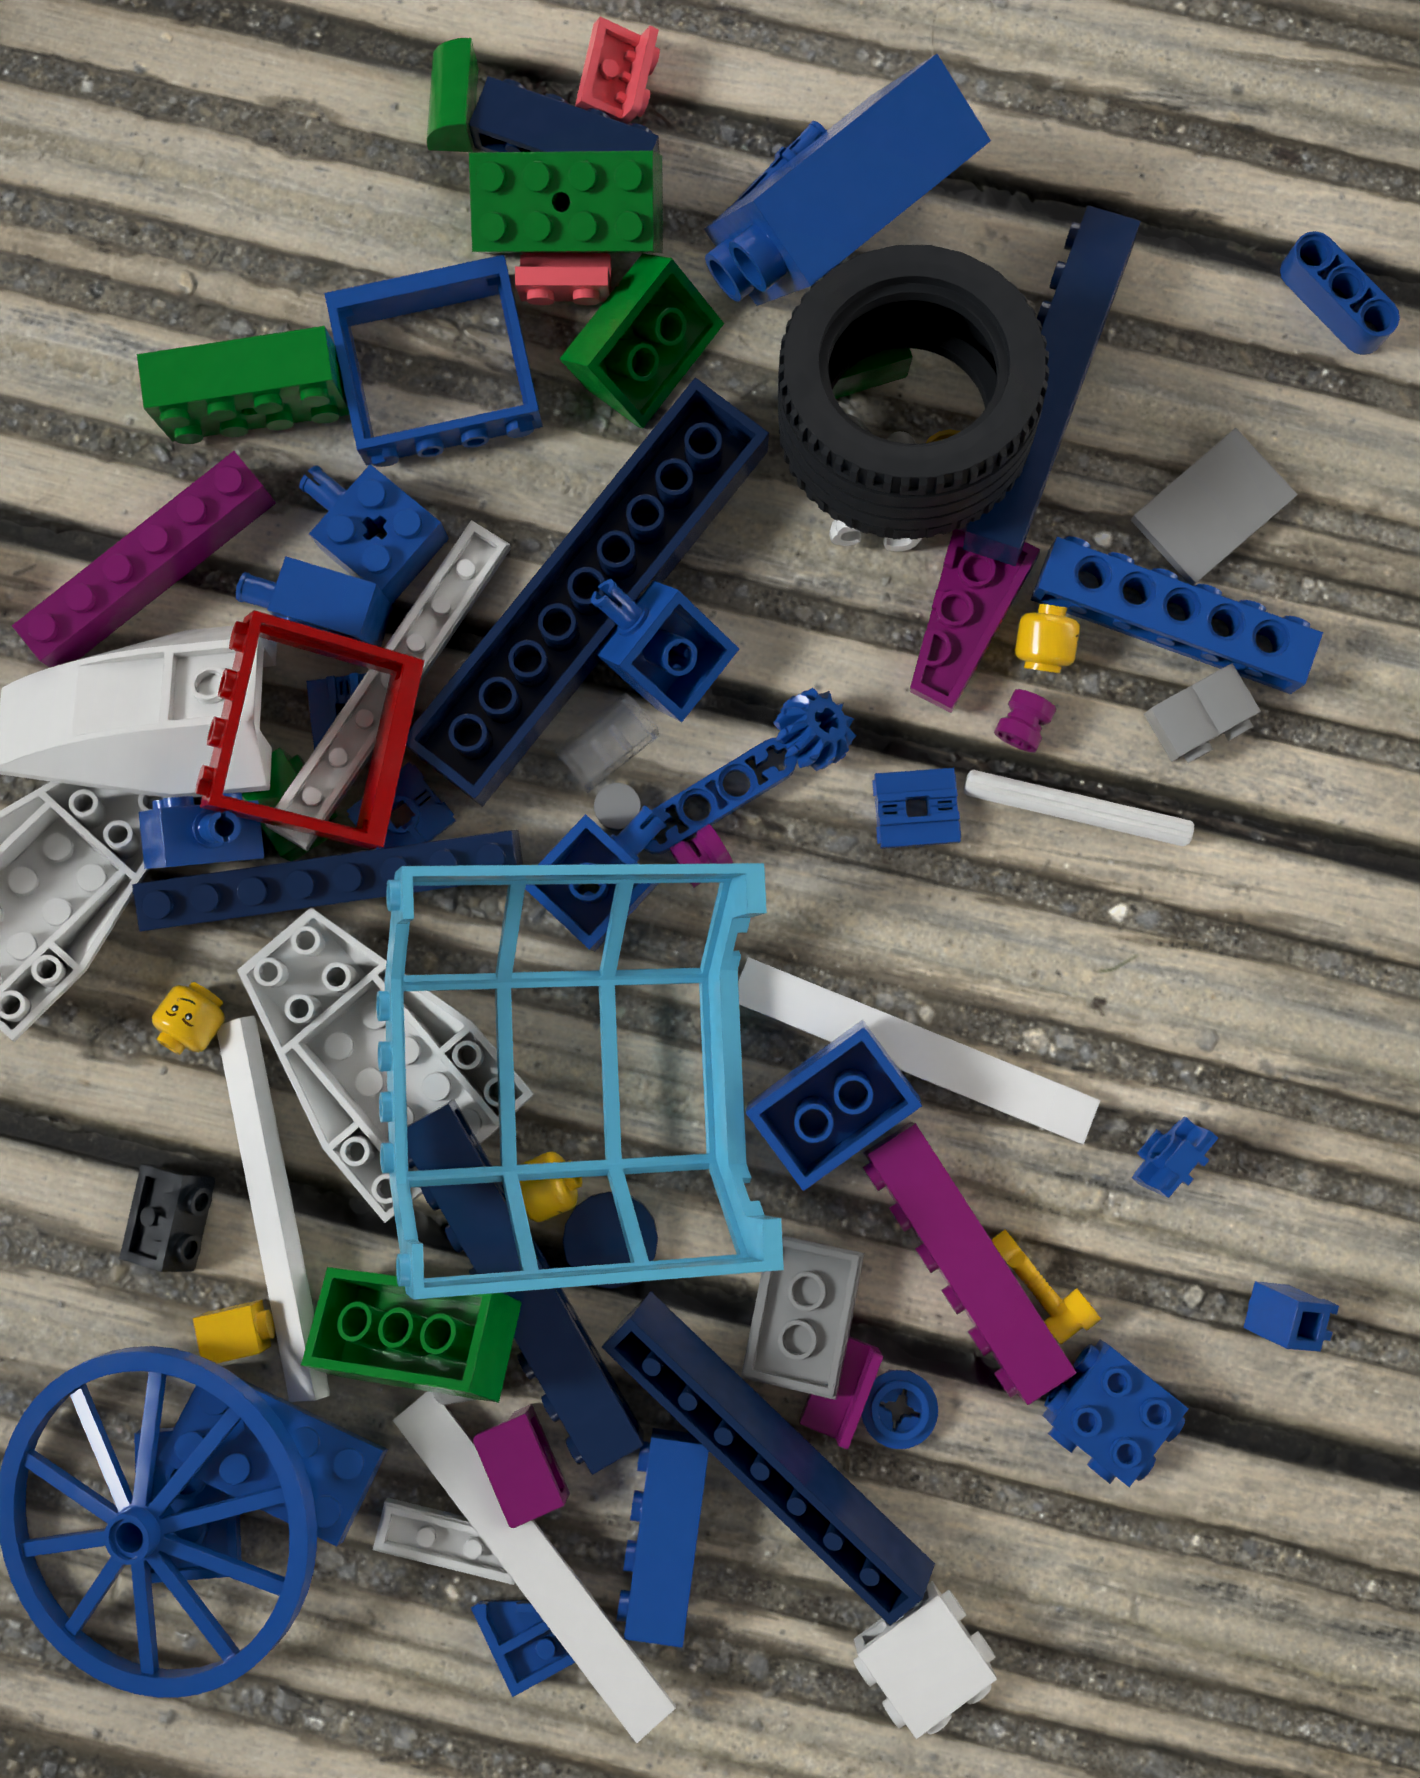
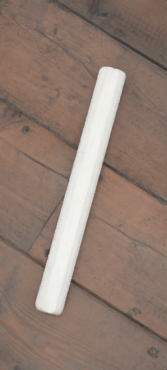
M971 770L965 780L964 794L970 797L1179 846L1190 844L1193 837L1194 823L1190 820L977 770Z

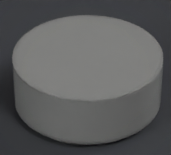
M611 783L603 787L596 795L594 811L597 819L604 827L613 831H622L641 811V802L638 794L632 787L623 783Z

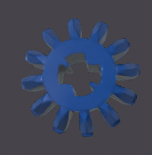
M814 688L789 698L783 704L784 707L780 709L781 713L777 715V719L773 723L780 730L775 741L783 743L787 747L785 757L795 756L797 757L799 768L811 765L815 771L825 769L832 763H837L844 758L846 752L849 751V745H851L856 737L849 728L854 718L844 715L842 711L844 702L835 704L832 701L830 691L819 694Z

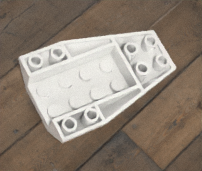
M234 626L184 630L44 669L2 687L0 698V775L167 798L182 796L201 797L202 795L196 794V783L202 765L209 766L214 747L207 745V736L213 717L221 718L225 699L218 697V689L225 668L232 670L236 651L229 649V642ZM260 637L258 639L223 793L270 790L272 747L260 731L263 667L276 666L277 642Z
M50 781L0 811V1030L12 1041L15 1042L89 968L133 897L132 884L141 883L149 869H144L139 812L152 810V801L163 800V798L167 797Z
M309 908L237 969V972L323 1150L384 1223H386L395 1215L390 1188L389 1173L382 1174L380 1164L381 1143H389L388 1122L381 1123L379 1116L380 1092H387V1071L380 1072L378 1068L379 1041H386V1021H378L376 998L378 991H385L387 960L318 911ZM404 992L407 1125L455 1099L481 1145L499 1129L496 1048L473 1021L432 992ZM514 1071L516 1113L534 1093ZM416 1166L412 1169L408 1167V1171L418 1170ZM421 1187L410 1188L413 1202L423 1193Z

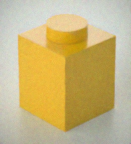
M262 1299L208 1311L193 1318L199 1354L201 1357L211 1360L216 1364L257 1355L272 1347L270 1339H273L275 1336L274 1321L270 1310H264Z

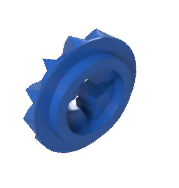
M889 1369L875 1378L861 1417L868 1433L877 1442L893 1449H907L922 1443L933 1431L938 1418V1402L933 1389L925 1379L910 1370ZM905 1389L904 1394L907 1406L919 1414H902L899 1421H896L895 1428H892L894 1423L892 1412L885 1408L883 1404H880V1402H896L898 1396L902 1394V1390Z

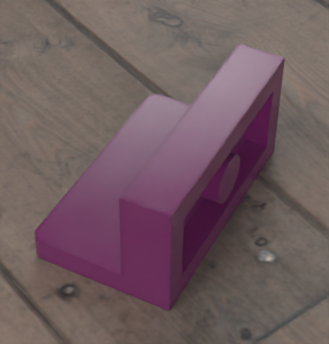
M849 1336L837 1399L834 1400L809 1394L799 1423L835 1438L838 1446L848 1450L883 1359L879 1348Z
M532 1404L514 1411L508 1420L474 1436L473 1443L510 1528H516L565 1505L570 1492Z

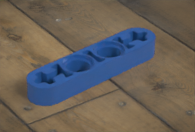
M776 738L763 741L652 809L653 814L657 815L666 824L672 820V816L667 811L676 808L679 821L688 830L680 834L677 825L665 832L667 839L665 843L659 844L656 839H653L644 850L651 854L661 855L669 852V848L678 842H685L694 837L697 831L704 826L715 824L788 779L795 770L797 757H786L784 760L785 769L779 771L775 766L763 771L761 777L766 782L759 785L755 771L746 763L753 759L756 768L767 762L768 750L773 749L777 754L786 753L787 751L786 745L775 741ZM741 772L748 777L750 788L747 793L739 797H733L724 790L723 781L729 773ZM701 796L709 802L711 811L705 819L693 821L685 815L683 811L684 804L690 797ZM653 818L642 829H644L653 820Z

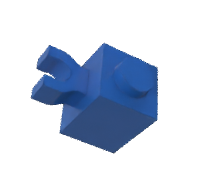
M1255 1281L1243 1328L1286 1349L1321 1352L1323 1341H1331L1333 1333L1327 1329L1330 1313L1337 1315L1339 1305L1326 1299H1319L1287 1284Z

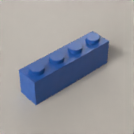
M653 1428L651 1442L644 1441L643 1446L640 1447L637 1471L646 1472L644 1491L634 1490L630 1521L640 1522L637 1541L627 1540L623 1571L633 1572L630 1591H620L616 1620L626 1622L625 1640L683 1648L709 1451L691 1433Z

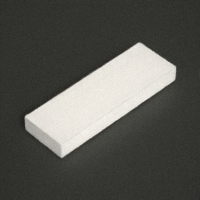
M392 1498L385 1500L373 1547L374 1551L512 1585L515 1584L465 1516Z

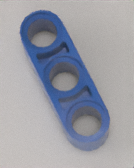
M1317 231L1307 232L1300 236L1281 264L1280 273L1282 280L1349 350L1360 355L1373 353L1399 325L1400 315L1398 308L1330 237ZM1301 256L1310 259L1313 262L1314 266L1307 265L1305 262H1303ZM1332 289L1340 290L1346 299L1335 295ZM1364 321L1371 322L1376 327L1377 332L1370 330Z

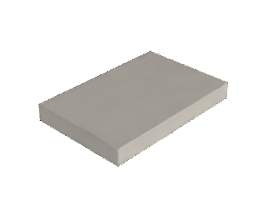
M1234 428L1131 518V521L1186 582L1194 586L1298 494L1238 429Z
M782 1235L784 1270L761 1273L741 1378L836 1400L865 1253Z

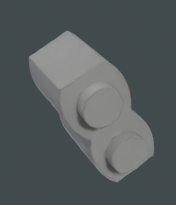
M1232 663L1153 706L1144 713V716L1171 762L1184 756L1187 763H1190L1213 750L1209 741L1225 734L1227 740L1230 741L1253 728L1254 726L1250 719L1260 713L1261 710Z

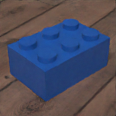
M861 1020L749 1101L745 1113L804 1191L922 1107V1103L914 1088L866 1023Z

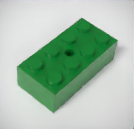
M655 151L469 153L472 252L485 254L663 253L662 155ZM566 193L570 198V206L566 211L561 212L560 201Z
M325 326L137 354L144 410L172 442L195 444L201 442L203 437L221 434L225 437H241L253 429L267 427L270 430L276 431L286 430L293 427L294 423L313 421L319 424H326L337 421L339 416L350 415L336 347Z
M327 1267L301 1365L337 1377L499 1403L522 1302L503 1293L413 1300L406 1294L405 1286H398L397 1276Z

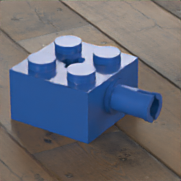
M371 464L348 489L343 488L332 479L320 466H313L308 472L314 476V481L321 486H318L304 474L299 488L326 508L328 512L312 529L309 535L321 551L350 575L376 583L392 605L448 541L449 537L442 523ZM377 533H387L383 539L375 536Z
M285 556L277 582L244 572L240 576L236 587V600L239 602H247L266 608L273 616L379 647L382 645L394 609L376 583Z
M612 579L604 581L598 588L606 595L602 597L598 592L594 591L591 603L603 611L618 626L596 652V655L654 708L683 722L739 651V648L678 589L653 581L635 603Z
M242 792L223 793L224 796L243 800ZM193 796L152 801V810L139 812L144 869L264 858L261 822L237 817L230 811L221 813L220 811L216 812L200 808V805H194ZM256 800V801H248V802H252V803L259 804L258 800Z
M644 805L641 808L642 810L617 836L614 834L609 836L585 814L538 865L639 864L637 862L640 858L637 855L667 825ZM653 818V820L644 829H642ZM659 883L633 884L627 917ZM535 884L525 886V890L589 950L595 952L605 942L616 884H598L601 888L596 894L587 891L584 895L581 893L585 887L584 884Z

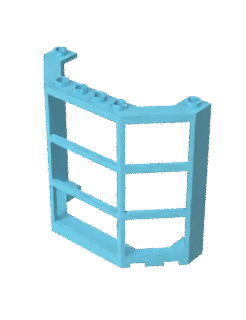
M764 863L401 866L395 872L394 880L387 881V909L391 911L385 972V991H378L376 998L378 1021H386V1041H379L378 1068L380 1072L387 1071V1092H380L379 1116L381 1123L388 1122L389 1143H381L380 1164L382 1174L389 1173L390 1188L400 1254H397L396 1257L398 1286H405L406 1294L415 1300L784 1270L781 1218L764 1215L760 1201H750L744 1183H750L751 1175L746 1162L738 967L741 954L739 950H733L737 934L747 933L750 919L767 913ZM720 882L700 968L617 970L634 883ZM616 884L600 970L512 973L526 885ZM508 885L496 973L404 975L410 921L414 919V886ZM699 983L706 1154L622 1158L615 986ZM599 986L605 1160L517 1165L511 989ZM495 989L501 1166L408 1171L404 992ZM709 1169L736 1255L649 1261L625 1174ZM608 1176L631 1263L539 1270L519 1181ZM502 1182L521 1271L424 1278L423 1243L418 1241L410 1188Z

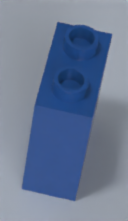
M935 54L868 97L704 228L716 246L705 255L707 267L717 284L731 299L739 302L749 294L756 306L812 286L991 142L939 55Z

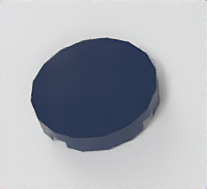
M611 1191L591 1195L575 1207L567 1220L563 1236V1247L566 1260L571 1267L631 1263ZM631 1196L648 1260L653 1261L658 1244L655 1219L644 1203ZM633 1282L593 1286L613 1289L625 1285H630Z

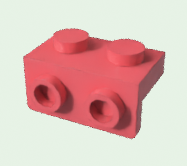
M600 16L593 24L575 106L585 110L590 108L598 109L606 113L611 119L625 124H629L636 116L641 117L650 99V90L646 89L648 76L654 71L659 59L660 49L655 47L659 29L650 25L642 35H639Z
M523 253L520 256V266H515V286L521 301H527L533 305L573 302L578 305L588 306L604 302L611 294V256L608 253Z

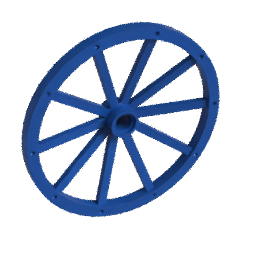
M140 1346L113 1350L75 1366L52 1381L23 1413L12 1433L0 1470V1545L10 1580L20 1602L44 1637L65 1658L82 1671L103 1683L133 1694L156 1698L193 1696L218 1689L251 1670L272 1651L289 1631L302 1608L312 1580L317 1552L316 1509L305 1465L291 1435L267 1402L247 1383L211 1360L174 1348ZM145 1371L148 1372L132 1495L86 1383L110 1374ZM169 1375L199 1386L225 1403L229 1409L159 1494L153 1497L152 1488L166 1377ZM69 1396H71L115 1505L35 1451L40 1435L48 1421ZM242 1419L266 1451L281 1486L174 1514L170 1505ZM29 1470L106 1522V1528L30 1539L26 1517V1487ZM285 1503L289 1524V1557L286 1576L278 1575L174 1536V1533L182 1529ZM106 1546L108 1553L111 1555L110 1559L69 1618L47 1587L38 1568L35 1556ZM167 1554L279 1596L275 1608L264 1627L247 1646L239 1650ZM125 1565H131L140 1664L112 1653L82 1631ZM150 1566L222 1660L202 1667L188 1669L159 1668Z

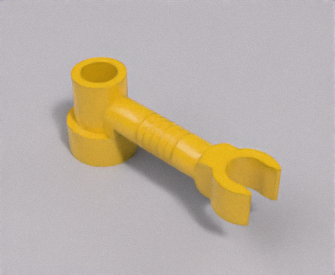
M1006 1229L991 1240L1002 1258L1018 1277L1024 1281L1027 1288H1030V1291L1033 1292V1295L1036 1296V1299L1039 1300V1303L1050 1315L1044 1320V1323L1060 1345L1083 1327L1088 1331L1102 1320L1078 1288L1061 1299L1052 1287L1049 1286L1045 1278L1040 1275V1272L1037 1271V1268Z

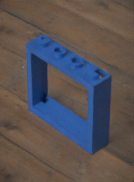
M505 255L324 293L356 448L365 465L372 464L376 467L391 466L396 464L399 458L412 455L433 457L443 453L444 448L458 445L467 448L479 447L488 443L490 438L504 435L510 438L525 437L530 435L534 429L543 427ZM500 294L524 405L374 437L351 326Z

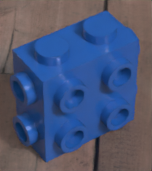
M1100 1339L1095 1346L1089 1344L1079 1354L1074 1363V1368L1077 1369L1076 1374L1069 1379L1066 1385L1061 1383L1050 1392L1044 1404L1047 1410L1042 1416L1053 1426L1048 1434L1071 1453L1078 1446L1092 1457L1087 1465L1109 1484L1117 1477L1130 1488L1135 1480L1141 1481L1152 1470L1156 1461L1154 1454L1165 1440L1170 1442L1180 1433L1185 1424L1183 1416L1189 1408Z

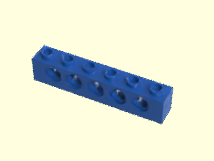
M1068 536L1064 539L1056 537L1049 548L1031 596V601L1067 607V614L1219 669L1233 663L1241 677L1288 694H1292L1306 684L1323 632L1310 628L1308 621L1295 616H1284L1282 618L1268 613L1265 606L1255 601L1240 600L1237 602L1222 596V592L1218 588L1210 585L1197 584L1193 586L1179 581L1175 573L1166 569L1153 568L1149 570L1134 564L1135 561L1131 557L1121 553L1110 552L1108 555L1091 549V545L1088 542L1077 537ZM1089 572L1093 574L1098 580L1099 587L1095 589L1085 587L1080 582L1078 573ZM1130 587L1137 590L1141 595L1142 604L1135 605L1129 603L1124 598L1123 588ZM1167 603H1175L1181 606L1185 612V620L1179 621L1172 618L1167 611ZM1212 619L1222 620L1227 625L1229 630L1228 637L1220 636L1214 632L1211 625ZM1256 634L1264 635L1270 640L1272 653L1264 652L1258 647Z

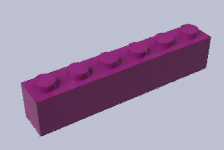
M233 451L15 622L12 627L39 661L50 668L79 660L275 505L276 502L236 452Z
M913 1122L908 1123L863 1152L869 1163L862 1168L877 1191L884 1187L888 1190L895 1201V1204L890 1206L889 1210L903 1232L912 1228L920 1240L921 1245L916 1247L915 1251L928 1271L932 1273L938 1269L948 1286L941 1289L954 1312L958 1315L965 1311L975 1327L967 1332L981 1354L985 1356L991 1352L1001 1368L994 1372L1008 1396L1012 1398L1018 1394L1029 1405L1075 1375V1369L917 1124Z

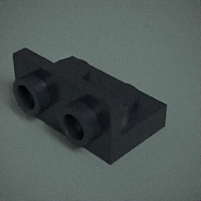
M141 1164L119 1259L159 1272L194 1271L201 1251V1242L212 1202L215 1178L207 1175L186 1174L157 1165Z

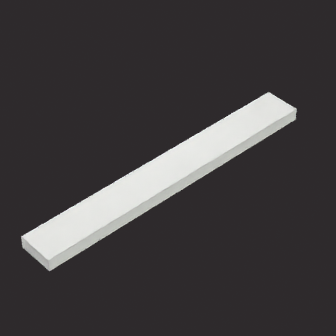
M472 520L384 647L385 649L425 660L420 683L510 551V544ZM369 669L275 808L325 821L330 819L373 754L390 674ZM265 823L266 827L305 851L309 850L317 838L315 835Z
M748 957L738 981L740 1006L829 1042L834 1041L863 1020L900 1071L1084 1145L1100 1103L1099 1099Z
M255 1016L241 1017L223 1023L217 1032L289 1402L316 1401L330 1396V1389L326 1373L301 1365L314 1318V1309Z
M427 1391L392 1421L634 1741L638 1743L674 1711L676 1705L537 1523L531 1520L516 1528L509 1527L472 1438L449 1408L438 1403L433 1393Z

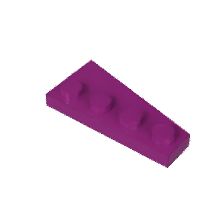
M958 529L953 530L911 682V693L952 713L1039 557L1040 549L1027 542L1024 543L1015 567L963 550L965 532Z

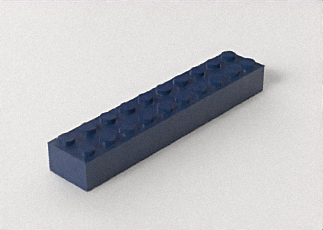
M695 377L410 728L406 747L483 807L601 660L596 655V652L618 625L591 603L594 591L603 597L606 594L598 586L604 581L612 579L636 603L653 581L662 584L768 452L769 432Z

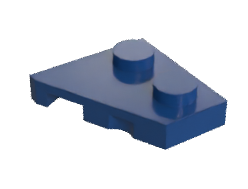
M528 1600L479 1601L471 1607L512 1697L575 1663Z

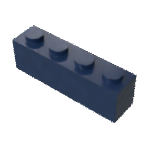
M490 76L487 77L469 122L474 148L485 152L655 151L660 154L659 135L653 134L647 127L637 123L628 125L613 120L606 113L598 109L590 108L585 110L570 105L566 100L555 94H546L544 96L527 90L522 84L511 79L501 81Z

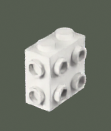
M933 1581L928 1583L923 1600L891 1626L881 1618L854 1638L858 1657L853 1662L859 1673L870 1687L877 1682L887 1697L882 1703L894 1724L899 1729L907 1725L916 1739L926 1732L934 1734L940 1731L950 1721L951 1713L966 1702L974 1704L983 1699L991 1690V1684L997 1680L990 1661L996 1658L993 1651L979 1631L970 1635L960 1620L967 1615L952 1592L947 1590L941 1594Z

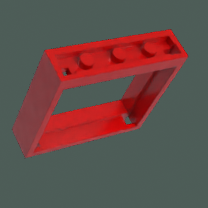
M253 610L244 617L243 622H235L230 637L229 649L235 650L236 654L232 670L225 668L219 684L218 697L225 699L221 718L213 717L207 736V745L214 747L210 765H202L196 783V794L202 795L200 808L216 812L220 811L221 813L230 811L237 817L369 849L384 847L425 660ZM259 637L390 674L356 828L223 795Z

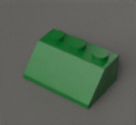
M642 253L563 353L560 360L589 392L637 427L644 428L725 323L672 258Z

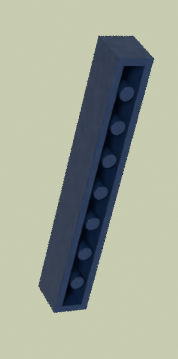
M1087 206L1082 222H1072L1064 249L1070 251L1066 263L1062 261L1057 262L1049 286L1050 289L1056 290L1052 302L1043 300L1037 316V320L1040 321L1042 326L1041 334L1047 341L1049 378L1034 440L1019 478H1016L1011 491L1006 492L1005 498L1000 503H994L993 509L989 513L982 514L979 520L975 522L970 521L965 527L958 529L965 532L963 550L1016 567L1131 255L1141 221Z
M509 830L132 884L139 932L386 897L387 881L394 880L395 872L401 866L523 865L519 830ZM465 885L414 886L413 893Z
M455 1099L407 1125L408 1167L410 1169L415 1166L418 1170L492 1166ZM502 1182L421 1187L429 1206L434 1211L441 1209L449 1223V1226L445 1227V1232L451 1245L457 1253L465 1251L473 1265V1268L469 1270L470 1275L521 1271ZM532 1236L539 1270L551 1269ZM563 1289L503 1292V1294L522 1302L514 1339L522 1351L517 1354V1358L526 1376L530 1380L537 1378L545 1394L541 1396V1400L549 1417L553 1422L561 1420L567 1430L569 1437L565 1438V1441L575 1462L578 1465L585 1462L590 1473L593 1475L643 1446L644 1431Z
M650 1291L620 1322L602 1345V1348L891 1626L923 1600L935 1563Z

